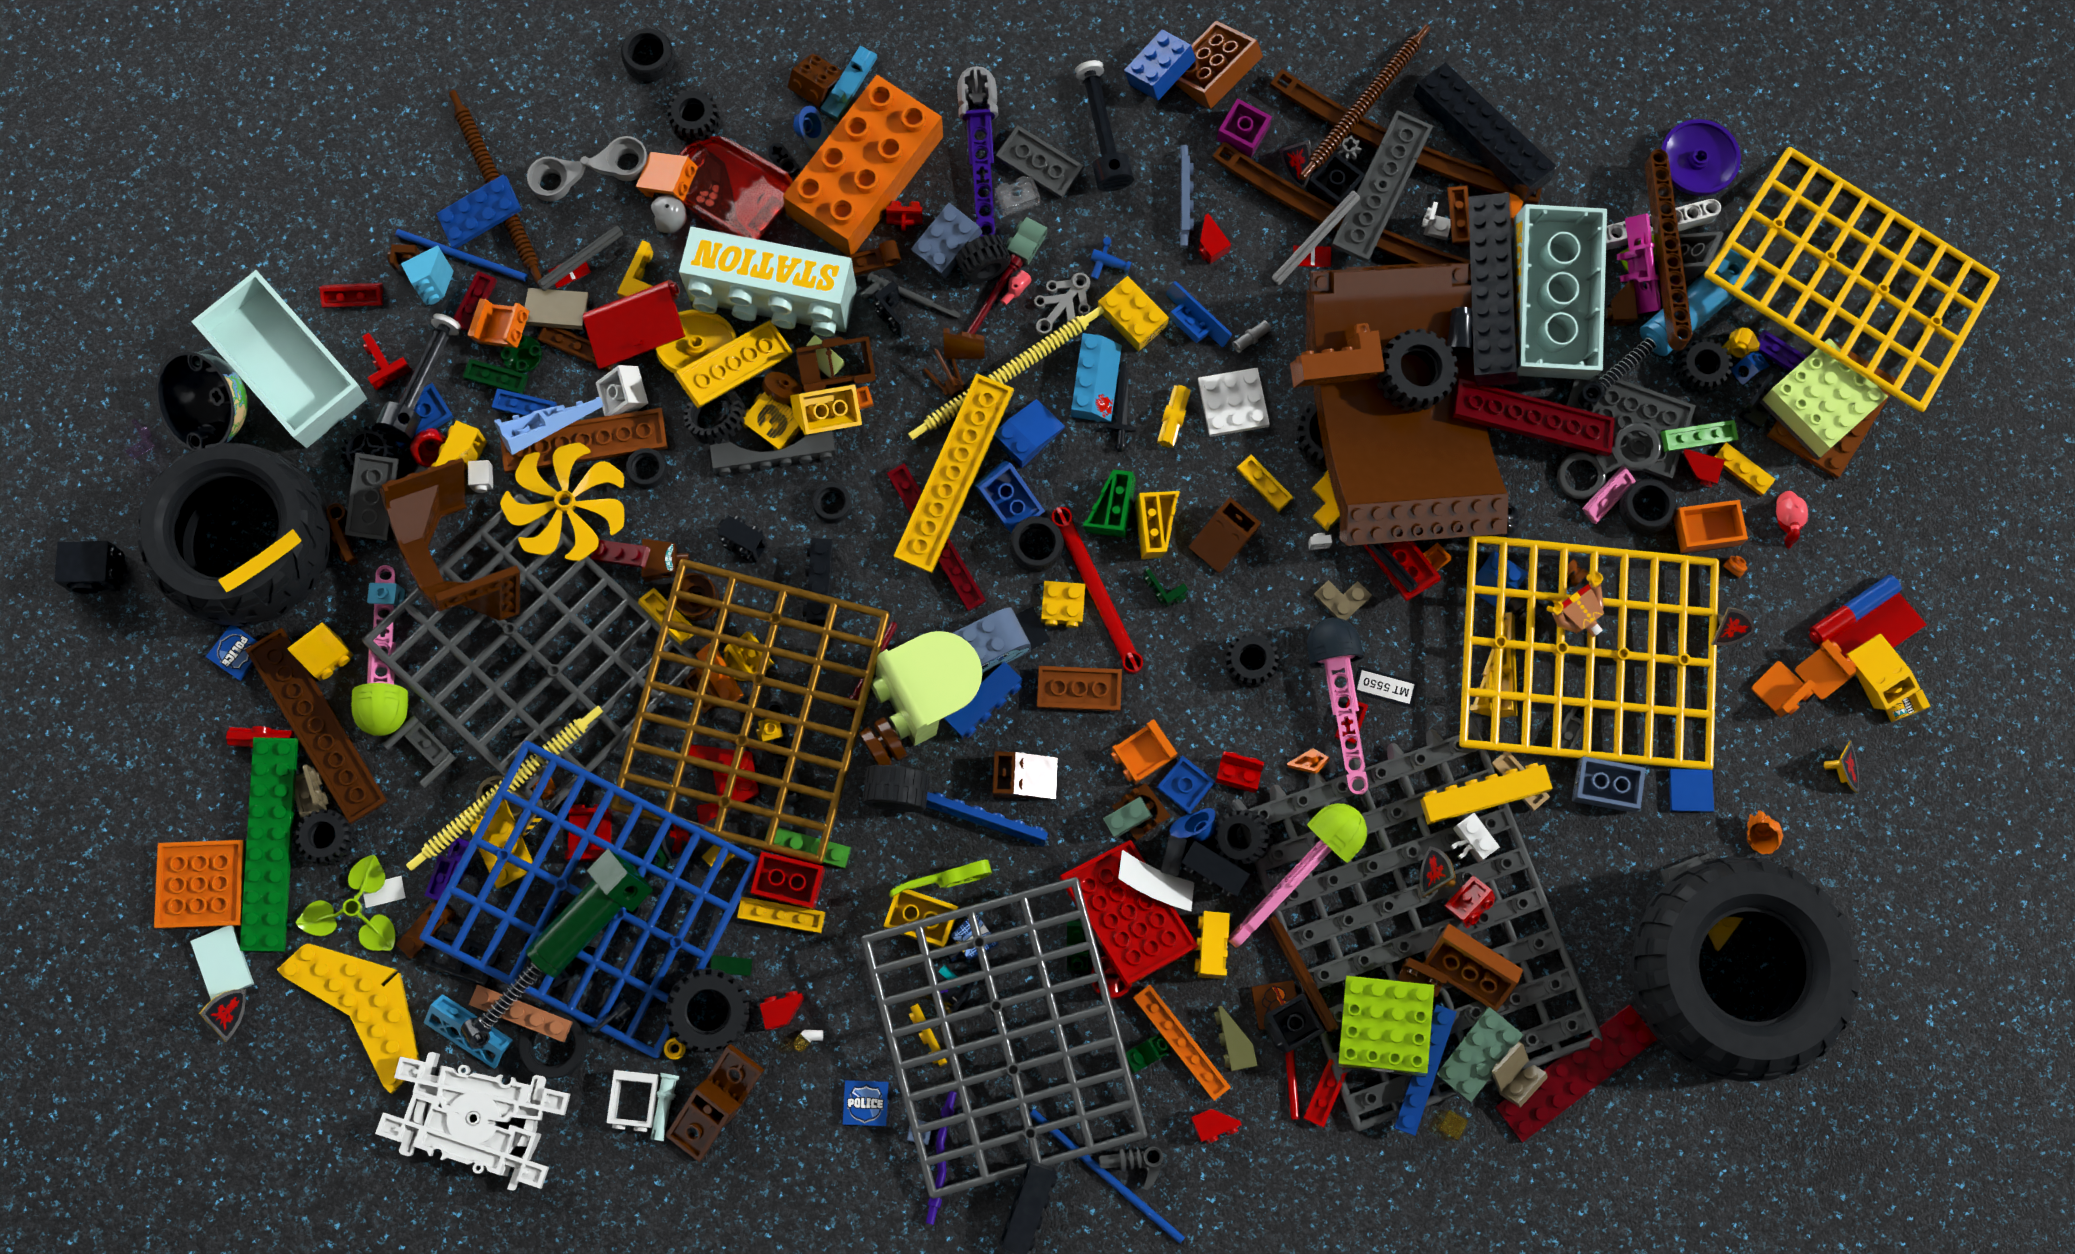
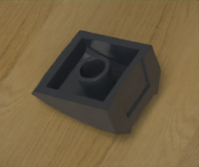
M1305 992L1264 1015L1265 1029L1276 1048L1284 1053H1288L1326 1032Z

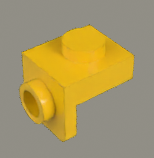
M770 719L758 721L759 728L756 730L759 741L762 740L771 744V740L783 737L780 722Z

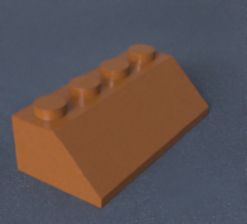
M1449 923L1438 937L1423 963L1448 975L1447 981L1496 1012L1518 984L1523 971L1522 968Z

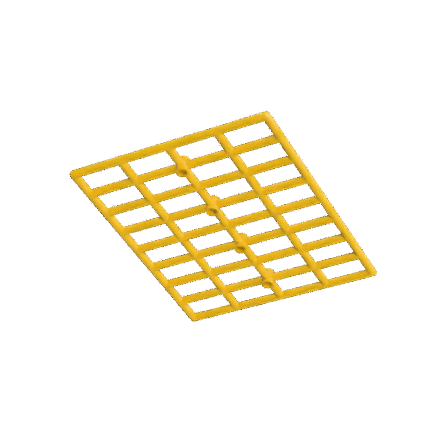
M1792 147L1786 148L1704 273L1706 279L1919 412L1926 410L2000 279V276ZM1790 157L1809 167L1795 191L1776 180ZM1816 172L1835 183L1821 207L1801 196ZM1770 187L1790 198L1779 216L1773 221L1756 211ZM1841 188L1860 199L1846 223L1827 212ZM1796 203L1815 214L1801 238L1783 228L1786 218ZM1867 204L1886 215L1872 239L1853 228ZM1750 218L1755 219L1768 228L1765 238L1755 253L1735 242ZM1822 218L1841 230L1826 253L1807 243ZM1893 220L1912 231L1898 255L1879 244ZM1778 234L1796 245L1781 270L1761 258L1774 237H1777ZM1848 235L1867 246L1853 271L1836 261L1837 252ZM1918 236L1938 247L1924 271L1905 260ZM1730 249L1750 260L1734 285L1714 274ZM1802 250L1820 260L1818 262L1819 267L1807 286L1788 275ZM1874 251L1893 262L1878 286L1860 275ZM1944 252L1964 263L1950 287L1931 276ZM1756 265L1775 276L1774 281L1760 302L1741 290ZM1830 267L1848 277L1834 302L1814 291L1825 271ZM1900 267L1919 278L1905 303L1888 293L1890 290L1889 285ZM1970 268L1990 279L1977 303L1957 292ZM1782 282L1802 293L1787 318L1767 307ZM1855 282L1872 292L1871 300L1860 319L1840 307ZM1926 283L1945 294L1941 304L1931 318L1912 308ZM1809 298L1828 309L1813 335L1794 324ZM1882 299L1901 310L1886 335L1867 324ZM1952 299L1972 311L1958 336L1941 326L1943 323L1941 318ZM1835 314L1855 326L1840 352L1820 340ZM1907 315L1924 325V333L1913 352L1893 340ZM1862 331L1881 342L1867 368L1847 357ZM1935 332L1953 343L1940 368L1935 367L1920 357L1929 339ZM1888 348L1908 359L1894 385L1874 374ZM1915 364L1935 376L1920 402L1901 391Z
M1469 536L1460 747L1569 758H1581L1584 756L1612 762L1712 770L1714 765L1717 645H1712V641L1716 635L1718 624L1719 560L1708 557L1508 537ZM1477 543L1499 545L1497 587L1475 585ZM1508 546L1530 548L1528 590L1506 588ZM1538 549L1560 551L1558 593L1536 591ZM1568 552L1590 554L1589 574L1593 578H1595V571L1598 572L1599 555L1620 557L1619 599L1603 598L1604 606L1619 608L1617 650L1595 648L1596 636L1592 637L1588 631L1587 647L1568 646L1565 642V629L1558 626L1556 644L1534 642L1536 600H1555L1562 603L1571 596L1567 594ZM1629 558L1650 560L1649 602L1627 600ZM1659 561L1681 563L1679 605L1658 603ZM1689 564L1711 566L1709 608L1688 606ZM1475 594L1497 596L1495 638L1473 636ZM1505 597L1527 599L1526 641L1507 640L1504 636ZM1627 608L1649 611L1647 653L1631 652L1626 648ZM1657 611L1679 613L1678 656L1656 654ZM1688 614L1709 616L1708 659L1693 658L1686 653ZM1472 645L1491 646L1494 650L1493 690L1470 688ZM1503 648L1525 650L1523 693L1501 691ZM1534 651L1552 652L1556 656L1554 696L1532 694ZM1564 654L1586 656L1585 699L1563 697ZM1595 656L1613 658L1617 662L1615 701L1593 699ZM1626 659L1647 661L1646 704L1624 702ZM1656 662L1674 664L1677 667L1676 707L1654 705ZM1686 665L1708 667L1706 710L1685 708ZM1470 696L1492 698L1490 742L1468 740ZM1501 699L1523 701L1521 745L1499 743ZM1531 702L1554 704L1552 747L1530 745ZM1562 705L1584 707L1583 750L1561 748ZM1593 708L1615 710L1613 753L1591 751ZM1623 711L1645 713L1644 756L1622 754ZM1654 714L1676 716L1674 759L1653 757ZM1684 716L1706 718L1705 762L1683 760Z

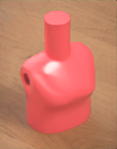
M1021 270L1016 276L1009 278V291L1000 300L1003 305L1006 306L1013 298L1019 297L1031 283V277L1028 273Z

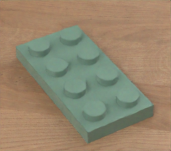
M1488 1007L1437 1071L1436 1076L1471 1103L1492 1076L1491 1072L1495 1064L1507 1055L1509 1049L1518 1043L1523 1034L1492 1008Z

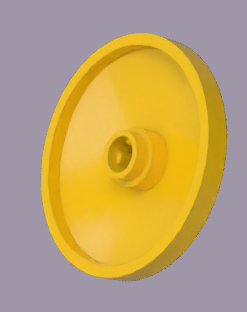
M686 310L678 313L685 337L655 349L662 365L675 374L678 370L736 339V334L730 323L718 314Z

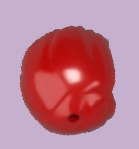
M435 428L420 431L414 436L410 445V451L414 460L421 466L431 467L437 461L439 449L442 444H445L447 438Z

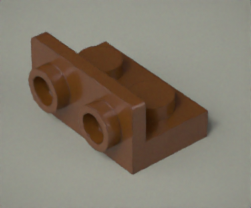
M1409 957L1405 960L1397 979L1402 982L1434 985V997H1437L1449 976Z

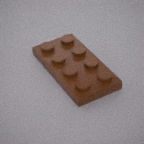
M1039 666L1037 708L1120 712L1122 669Z

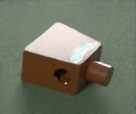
M642 539V546L650 548L646 566L642 568L644 582L675 577L679 561L681 559L690 560L689 553H678L675 543Z

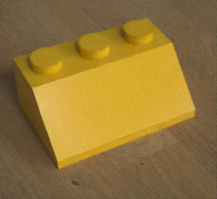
M855 385L790 395L793 416L804 435L862 425Z

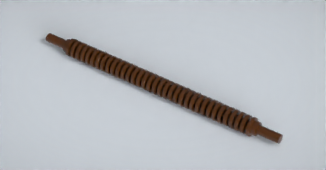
M1425 24L1416 36L1414 35L1406 40L1309 156V164L1299 174L1302 180H1306L1315 168L1321 167L1421 48V40L1431 29L1429 25Z
M451 90L449 95L455 106L454 116L487 184L499 177L498 171L469 109L462 105L456 90ZM515 214L503 222L524 267L531 271L537 286H539L538 281L542 279L538 269L539 260L518 215Z

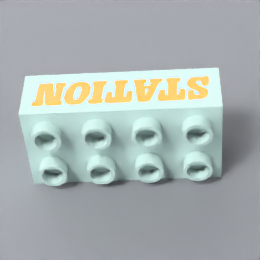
M1525 204L1515 215L1513 263L1518 376L1590 380L1603 371L1607 209Z
M691 226L679 269L689 301L693 302V308L698 311L715 313L717 307L730 309L734 317L745 321H754L756 315L770 317L774 325L785 329L795 328L796 323L811 325L812 332L826 337L834 336L835 330L847 331L857 289L852 260L849 257Z

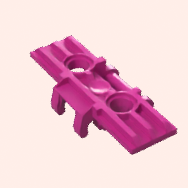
M1646 213L1625 218L1629 251L1617 254V260L1627 261L1629 273L1619 276L1620 282L1634 280L1637 314L1661 310L1658 280L1660 279L1655 271L1653 256L1655 243L1652 242L1649 215ZM1643 282L1646 283L1647 289L1644 288Z

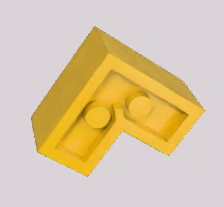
M1327 470L1323 478L1312 488V491L1325 502L1313 515V519L1326 531L1340 519V512Z

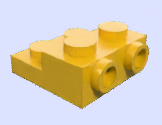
M1044 581L1041 623L1052 627L1057 626V624H1066L1068 628H1078V625L1082 626L1085 584Z

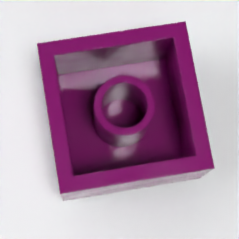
M1237 98L1218 130L1217 141L1221 143L1225 141L1245 156L1252 158L1270 127L1272 116Z

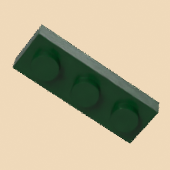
M469 359L463 375L464 380L523 394L529 378L526 374Z

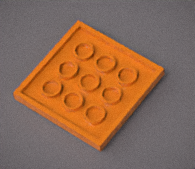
M246 841L158 843L154 928L241 926Z

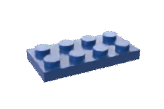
M503 174L436 214L451 247L457 249L522 211V208L507 176Z

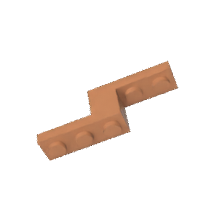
M477 984L469 1005L488 1012L487 1009L490 1010L492 1008L491 1005L496 1003L495 1000L498 1001L500 999L499 996L502 997L503 994ZM518 1000L513 1001V1005L509 1006V1010H505V1014L499 1016L562 1042H565L573 1023Z

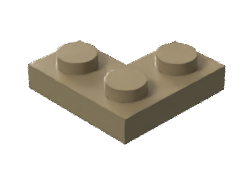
M1328 580L1313 596L1335 618L1347 621L1372 597V594L1358 581L1342 594Z

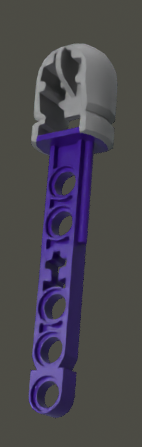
M975 66L967 68L962 72L958 80L959 118L967 122L969 165L973 166L976 224L980 228L984 226L990 227L992 229L990 234L995 235L991 164H994L991 120L998 117V107L996 105L997 87L995 78L989 70L984 67ZM985 87L986 93H982V88ZM986 96L989 97L987 99L988 109L969 111L966 99H972L973 104H981ZM981 131L986 136L983 140H976L974 135ZM983 150L987 153V156L984 159H978L975 156L976 153ZM980 170L988 173L984 175L985 183H981ZM981 188H986L989 190V194L986 197H980L978 191ZM987 207L990 209V214L988 216H981L979 214L980 209Z

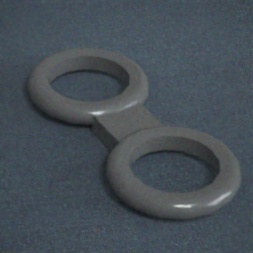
M1632 423L1625 425L1617 431L1613 438L1612 453L1609 457L1599 454L1595 456L1589 452L1569 454L1561 461L1557 469L1559 487L1566 495L1574 499L1584 500L1593 497L1604 486L1606 474L1621 466L1635 471L1651 467L1656 463L1661 454L1662 444L1659 435L1652 427L1646 424ZM1634 431L1642 432L1651 439L1653 451L1645 461L1632 462L1623 456L1620 445L1623 437L1628 433ZM1585 460L1593 464L1597 470L1598 477L1597 482L1592 488L1585 491H1577L1568 485L1565 471L1571 463Z

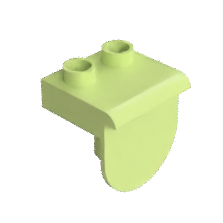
M943 631L929 632L890 651L886 649L877 656V678L872 680L871 688L880 703L887 700L891 702L896 714L889 717V720L900 740L909 736L913 745L916 746L937 734L939 720L959 711L973 700L981 684L982 666L975 649L962 637Z

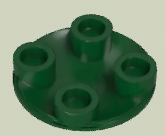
M522 334L518 348L504 347L501 351V358L509 370L526 373L538 366L542 358V349L534 338Z

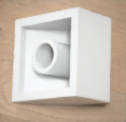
M618 365L596 382L599 397L603 402L602 408L605 416L637 412L648 404L638 366Z

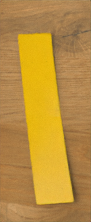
M292 529L256 557L218 581L226 592L231 591L289 552L301 542V539Z

